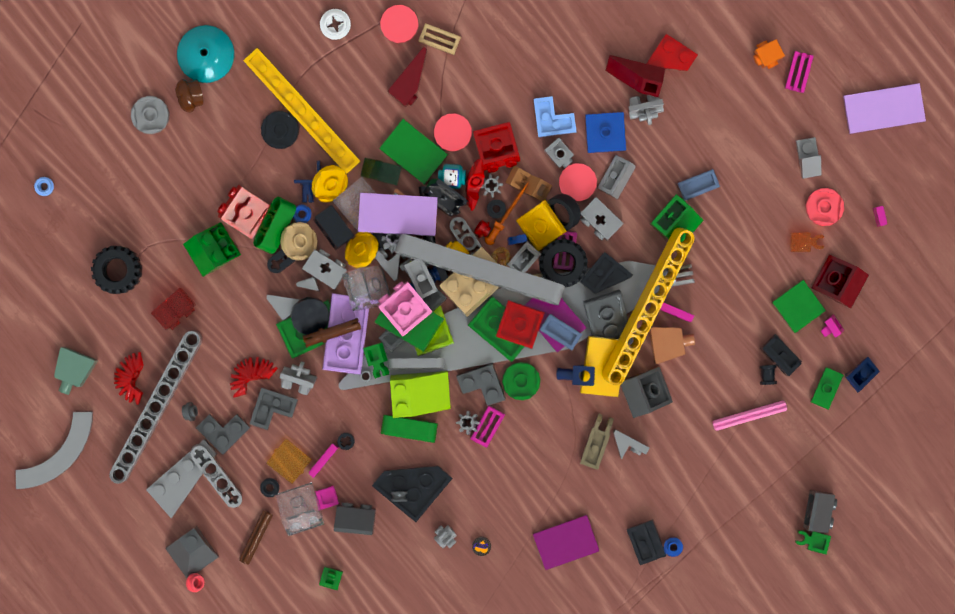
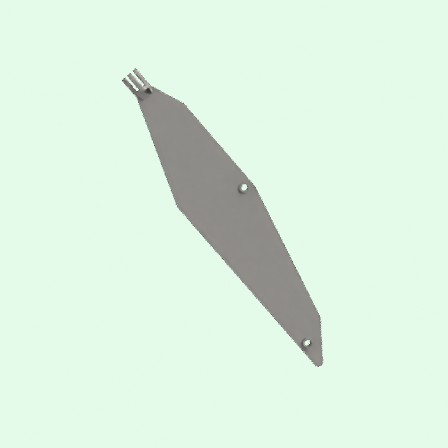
M634 261L620 262L619 264L632 273L633 276L597 294H594L580 281L573 286L565 287L561 298L586 326V329L581 332L582 336L577 343L591 336L583 301L620 290L627 314L634 310L655 265ZM692 264L682 265L680 270L690 269ZM587 268V271L585 272V275L588 273V271H589L591 268ZM668 268L664 269L663 276L668 274ZM693 271L678 273L675 279L693 276ZM570 272L559 273V274H560V275H566V274H569ZM688 279L677 282L674 280L671 287L695 283V280ZM659 285L654 288V293L659 291ZM500 288L468 317L459 308L445 313L444 316L454 344L418 356L415 347L406 341H403L393 352L383 343L387 359L444 358V368L389 369V375L383 376L380 370L381 377L375 379L373 376L374 367L373 365L368 367L364 355L361 375L348 373L340 381L339 388L341 390H348L390 382V375L452 371L507 361L508 359L473 331L468 324L492 296L505 307L508 300L525 305L532 297ZM538 331L533 349L524 347L515 359L556 351ZM388 361L384 362V365H385L387 368H388ZM364 373L369 374L370 377L368 380L363 379Z

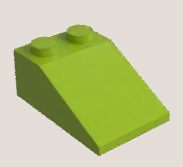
M448 371L390 375L393 418L413 417L451 409Z

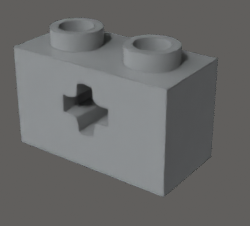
M597 197L581 212L582 217L580 220L587 227L591 225L596 230L594 234L600 240L605 239L607 241L624 224ZM603 216V222L605 224L603 225L600 223L599 225H597V219L595 217Z
M321 248L319 251L314 249L302 269L336 290L348 271L345 269L346 265L338 259L335 262L329 259L330 254ZM329 263L331 271L323 273L322 264L327 265Z

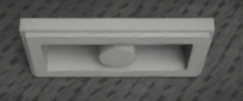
M615 155L597 188L618 199L636 166L630 161Z

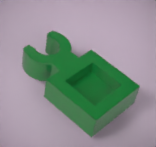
M383 343L363 348L368 367L372 365L374 367V378L381 377L380 370L383 376L389 375V369L384 365V362L388 361Z
M798 530L797 533L802 534L804 539L802 541L795 540L796 544H808L807 550L827 555L831 540L830 535L811 531L809 536L805 531Z

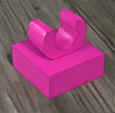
M833 314L826 319L825 323L827 326L822 328L821 333L824 337L833 333L836 338L843 333L844 329Z

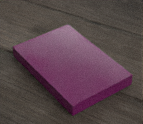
M532 298L524 305L545 312L540 328L549 314L580 333L586 329V326L562 298L559 305L550 304ZM539 328V332L557 353L565 347L540 331Z
M587 515L533 533L545 570L599 552Z

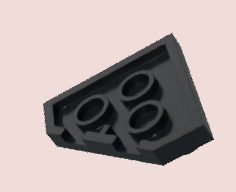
M439 466L386 470L374 482L372 487L390 502L393 497L390 494L391 491H408V494H406L408 501L392 503L414 522H417L453 478Z

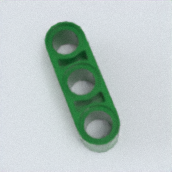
M276 197L272 201L254 238L253 244L256 248L269 254L276 252L281 243V234L290 224L295 214L296 205L281 197Z
M383 415L380 434L435 443L438 423L404 417L393 418L392 415Z

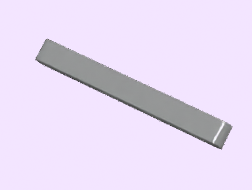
M401 233L395 253L554 305H559L565 286L407 234Z
M188 331L179 343L110 471V479L114 483L119 484L126 481L133 471L202 343V336L199 332ZM191 334L197 336V343L194 345L188 342V337ZM181 351H185L188 354V359L185 362L179 359ZM172 368H176L179 371V376L176 379L170 376ZM163 385L169 386L170 392L168 395L161 393ZM155 401L161 405L159 412L152 410V403ZM145 418L151 421L150 429L143 427L142 422ZM136 435L142 438L140 446L135 445L133 442ZM126 452H129L133 455V461L131 463L125 461L124 455ZM117 469L123 471V479L116 478L115 472Z

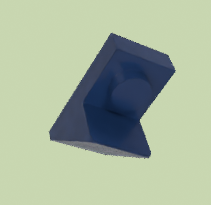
M867 357L844 376L858 393L880 371L870 358Z

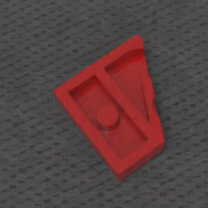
M666 34L646 64L665 69L688 71L698 54Z

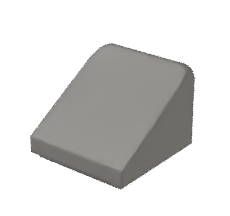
M314 277L296 283L298 287L320 291Z

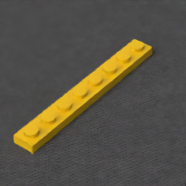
M258 48L243 60L346 174L361 162Z

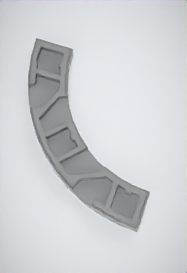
M73 412L71 429L62 447L50 459L38 466L17 469L16 489L35 487L47 483L64 473L78 459L84 449L91 432L93 412Z

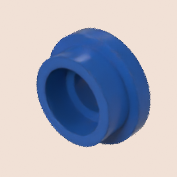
M306 205L296 206L293 219L296 222L307 223L312 216L310 208ZM300 211H305L306 215L304 218L299 217Z
M671 537L665 541L664 550L667 555L676 557L681 554L683 544L678 538ZM672 544L677 545V549L674 551L670 550Z

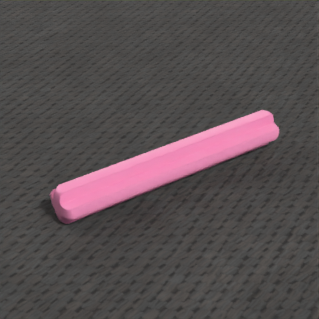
M779 401L712 421L713 427L717 431L787 410V405L785 401Z

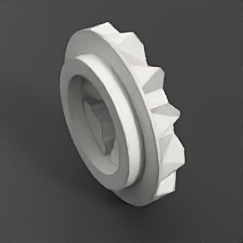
M339 9L328 10L320 20L322 33L332 40L341 39L346 36L351 27L348 15ZM332 17H334V19H336L337 22H344L338 26L339 32H337L334 27H328L331 24H333Z

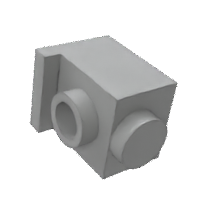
M560 138L544 150L558 168L561 166L566 168L573 162L571 158L574 154ZM560 150L564 152L562 158L557 156V152Z

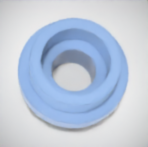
M40 177L36 180L34 188L39 195L48 196L54 190V183L50 178ZM43 183L48 185L46 190L41 188Z

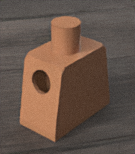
M651 327L649 330L654 364L685 355V346L695 345L694 334L683 335L681 328Z

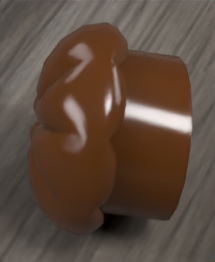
M185 79L179 80L175 88L178 103L185 112L191 113L195 107L203 105V94L197 79L188 82Z

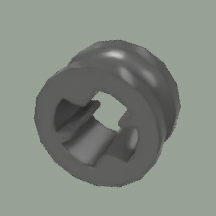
M408 491L390 492L393 496L391 502L408 501V498H406Z

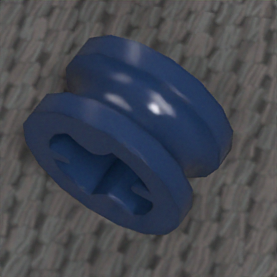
M433 266L432 269L427 268L434 283L437 280L441 281L436 266Z

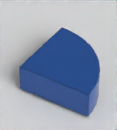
M523 234L508 237V245L527 242V236Z

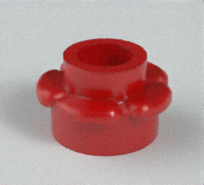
M481 220L474 230L478 238L488 235L491 230L489 222Z

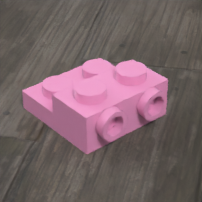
M407 281L405 283L399 282L393 288L395 291L390 296L385 294L378 300L380 303L378 308L402 336L406 335L432 313V310Z

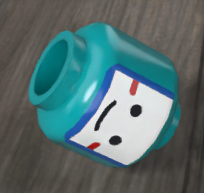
M445 164L443 169L439 170L438 178L452 189H460L466 183V170H463V167L459 164Z

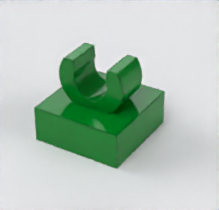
M325 566L319 585L338 590L343 571Z

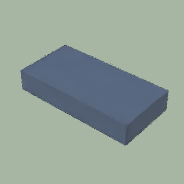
M713 169L677 183L684 201L720 187Z
M549 314L540 328V331L570 350L574 349L582 336L580 332Z

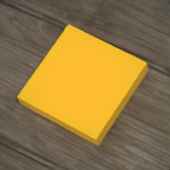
M546 200L516 220L537 251H540L567 232Z

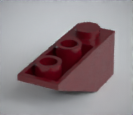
M609 55L605 70L639 93L659 97L665 68Z

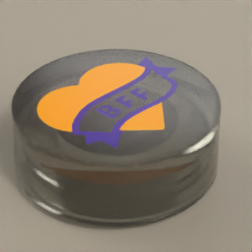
M477 537L472 543V550L478 556H485L491 550V542L486 537Z

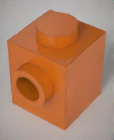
M777 39L769 43L766 40L756 45L758 49L754 51L755 55L753 56L757 66L761 65L762 69L768 67V69L775 67L779 64L778 60L785 57Z

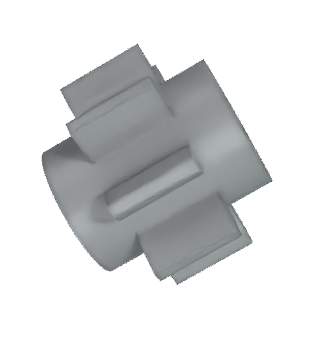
M489 174V179L486 180L484 178L485 183L481 187V189L485 188L486 190L484 196L487 193H491V197L494 198L495 192L501 194L498 187L503 186V183H498L499 176L494 179ZM489 181H493V184H497V187H494V191H490V188H486V185L489 184Z
M387 234L386 237L383 236L384 250L389 249L391 254H393L401 234Z
M467 411L465 416L459 414L461 419L456 424L461 426L460 432L466 430L467 435H470L472 430L478 432L476 427L481 422L476 420L477 414L471 416L470 411ZM466 419L471 420V427L466 426Z
M441 525L435 530L437 535L434 537V540L442 548L448 546L450 549L456 543L454 538L457 537V534L449 525L445 528Z

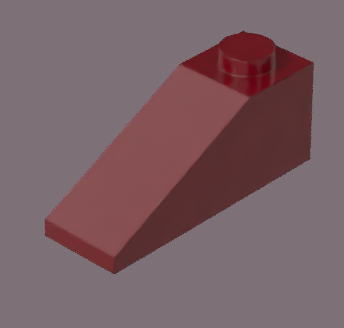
M425 47L420 50L387 91L404 107H407L408 104L412 106L418 98L416 94L419 90L427 54Z

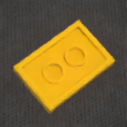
M588 336L584 366L595 367L594 386L581 385L580 393L618 397L620 385L613 386L606 382L602 377V372L619 339ZM625 354L619 358V362L624 361ZM584 370L582 381L586 382L590 379V373ZM616 372L611 374V380L616 377Z

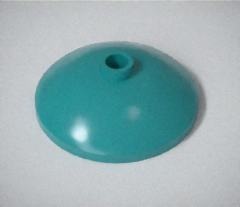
M209 25L197 26L189 30L180 40L177 49V59L182 71L192 80L197 79L201 83H211L223 78L230 71L235 58L234 46L228 35L221 29ZM203 49L208 51L206 56L201 55Z

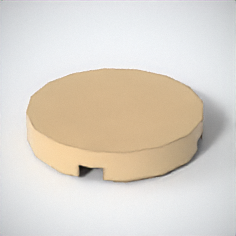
M297 222L288 225L284 229L280 242L286 256L292 260L300 261L308 259L314 249H317L318 240L315 231L307 223Z

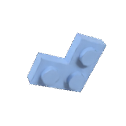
M553 96L533 99L538 137L576 133L574 113L555 115Z

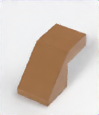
M513 166L505 182L519 191L528 183L523 193L541 202L546 199L552 187L551 184L516 166Z

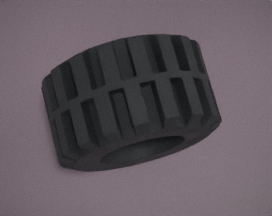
M561 239L551 242L544 248L540 255L539 267L544 279L570 287L577 284L584 277L588 267V260L585 251L579 244L572 240ZM567 252L574 258L575 266L569 274L560 275L554 271L552 259L557 253Z
M109 246L96 254V259L92 261L94 263L93 267H91V271H93L92 279H95V284L103 291L111 294L127 293L135 288L134 286L140 282L139 278L142 277V265H140L139 257L135 255V252L126 247ZM116 258L123 260L127 266V274L121 281H112L107 275L108 263Z

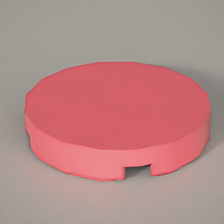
M394 5L388 8L383 13L380 21L384 36L389 41L397 44L410 41L418 30V18L415 12L404 5Z
M456 113L447 114L436 122L434 137L442 149L455 152L464 149L469 144L472 137V128L465 117Z
M575 163L567 166L562 171L559 177V187L562 194L570 195L573 199L580 202L593 195L597 187V178L589 166Z
M820 188L812 192L807 198L805 204L806 214L814 224L830 226L842 217L844 201L835 190Z

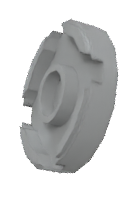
M155 96L140 98L131 109L133 125L145 134L159 133L169 122L170 113L168 106L163 100Z

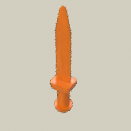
M528 183L519 192L501 221H495L494 228L489 236L485 237L487 245H493L499 232L505 228L503 223L522 196Z

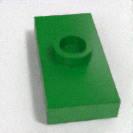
M825 367L810 402L829 410L844 375Z

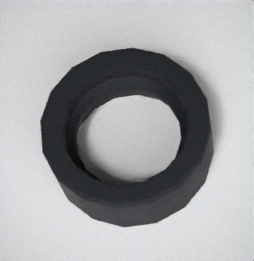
M557 194L547 201L554 213V205L556 203L561 204L568 211L569 222L565 223L560 220L566 231L578 224L581 217L580 207L570 195Z

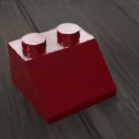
M829 254L811 288L837 303L852 308L869 274L859 267Z

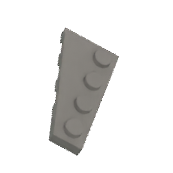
M205 439L199 443L204 445L213 457L217 455V452ZM195 450L196 454L194 456H200L203 460V462L200 463L201 465L205 462V460L210 459L209 457H207V459L203 457V450ZM191 451L146 489L170 518L175 515L203 474L192 460Z

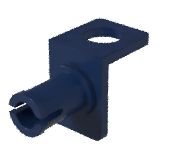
M317 161V173L321 170V161ZM294 180L295 184L302 185V203H307V195L308 202L314 203V194L311 189L313 180Z
M573 365V369L558 368L556 377L557 380H572V385L594 386L595 367ZM584 370L590 373V379L586 382L582 381Z

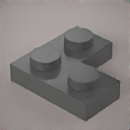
M493 363L456 376L463 394L481 388L487 406L506 399Z
M261 388L250 425L268 430L274 412L292 418L298 399Z
M209 414L196 427L222 455L251 428L238 414L224 427Z

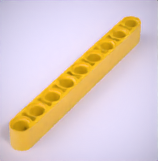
M680 227L672 232L603 369L602 377L611 385L619 386L624 382L694 243V235L691 231ZM683 233H685L686 237L684 241L681 242L680 237ZM676 250L677 256L672 259L671 255ZM668 268V274L663 276L664 269ZM659 285V291L654 293V288ZM651 303L650 309L646 311V305ZM642 320L641 327L637 328V322ZM633 337V343L628 345V340ZM625 354L624 361L619 362V358ZM616 372V377L611 380V374Z

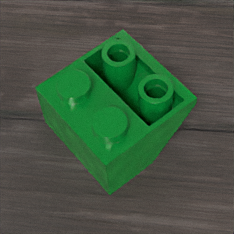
M676 194L653 219L650 225L669 240L676 228L681 227L693 233L704 220ZM683 233L680 237L681 242L684 241L686 237L685 233Z
M221 222L194 235L183 244L203 277L241 255Z

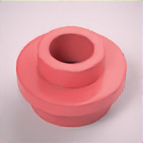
M198 573L190 574L186 580L187 589L190 592L200 591L204 587V578Z

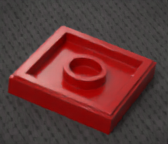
M508 300L496 337L533 349L545 312Z

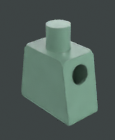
M61 347L54 374L55 378L62 380L58 391L69 395L73 385L82 387L98 360L69 348Z

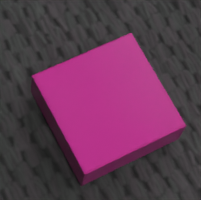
M884 207L873 208L877 227L887 225Z
M334 485L315 491L321 510L340 504Z

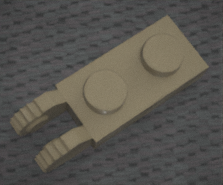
M599 413L594 427L591 429L580 464L596 470L599 469L614 418L610 417L606 423L605 431L599 430L598 428L602 421V414Z

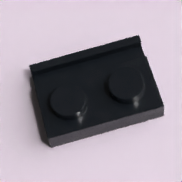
M653 519L627 528L640 565L666 557V552Z

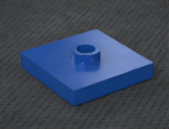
M624 112L585 115L588 153L626 151Z

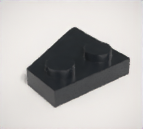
M604 252L580 282L594 294H597L631 278L633 274Z

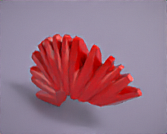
M477 159L474 162L466 180V199L471 211L474 210L478 202L479 191L484 184L485 177L482 159Z
M138 352L137 356L135 353H132V357L131 355H128V358L125 357L126 364L120 362L125 370L116 368L118 373H114V375L120 377L114 378L118 380L114 384H119L115 388H122L119 395L121 396L126 392L125 400L129 399L131 403L135 397L137 405H139L143 392L138 387H135L136 380L144 366L141 352Z
M252 357L248 361L244 359L245 365L240 361L241 366L237 364L239 369L234 368L240 375L231 374V378L238 379L230 383V386H233L231 390H238L233 397L246 395L247 383L249 381L270 379L278 368L274 367L272 369L274 364L272 362L269 364V360L265 362L266 359L264 358L259 363V357H256L255 366Z

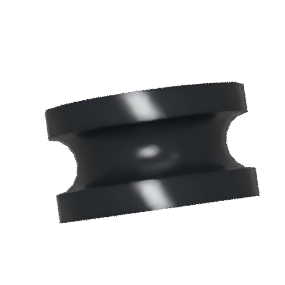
M350 433L341 434L337 440V444L342 450L351 449L355 443L354 436ZM350 437L351 445L343 446L341 438Z

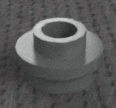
M192 402L182 406V415L185 420L194 421L196 416H198V409Z

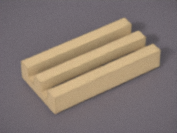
M425 23L418 42L455 55L461 37ZM427 29H429L434 32L445 35L447 37L455 39V43L435 36L433 34L427 33L426 31ZM424 36L442 42L444 44L450 45L453 48L449 49L439 44L425 40Z

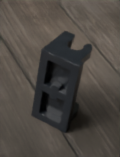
M439 178L431 179L421 194L425 197H438L437 207L450 217L458 215L460 213L459 208L468 202L467 199Z
M332 205L313 219L335 251L354 237V234Z
M776 334L760 348L786 376H790L802 364V361Z

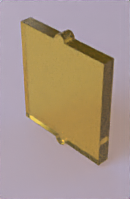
M285 439L279 448L274 450L275 453L266 464L293 484L298 476L304 473V469L312 459L288 439Z

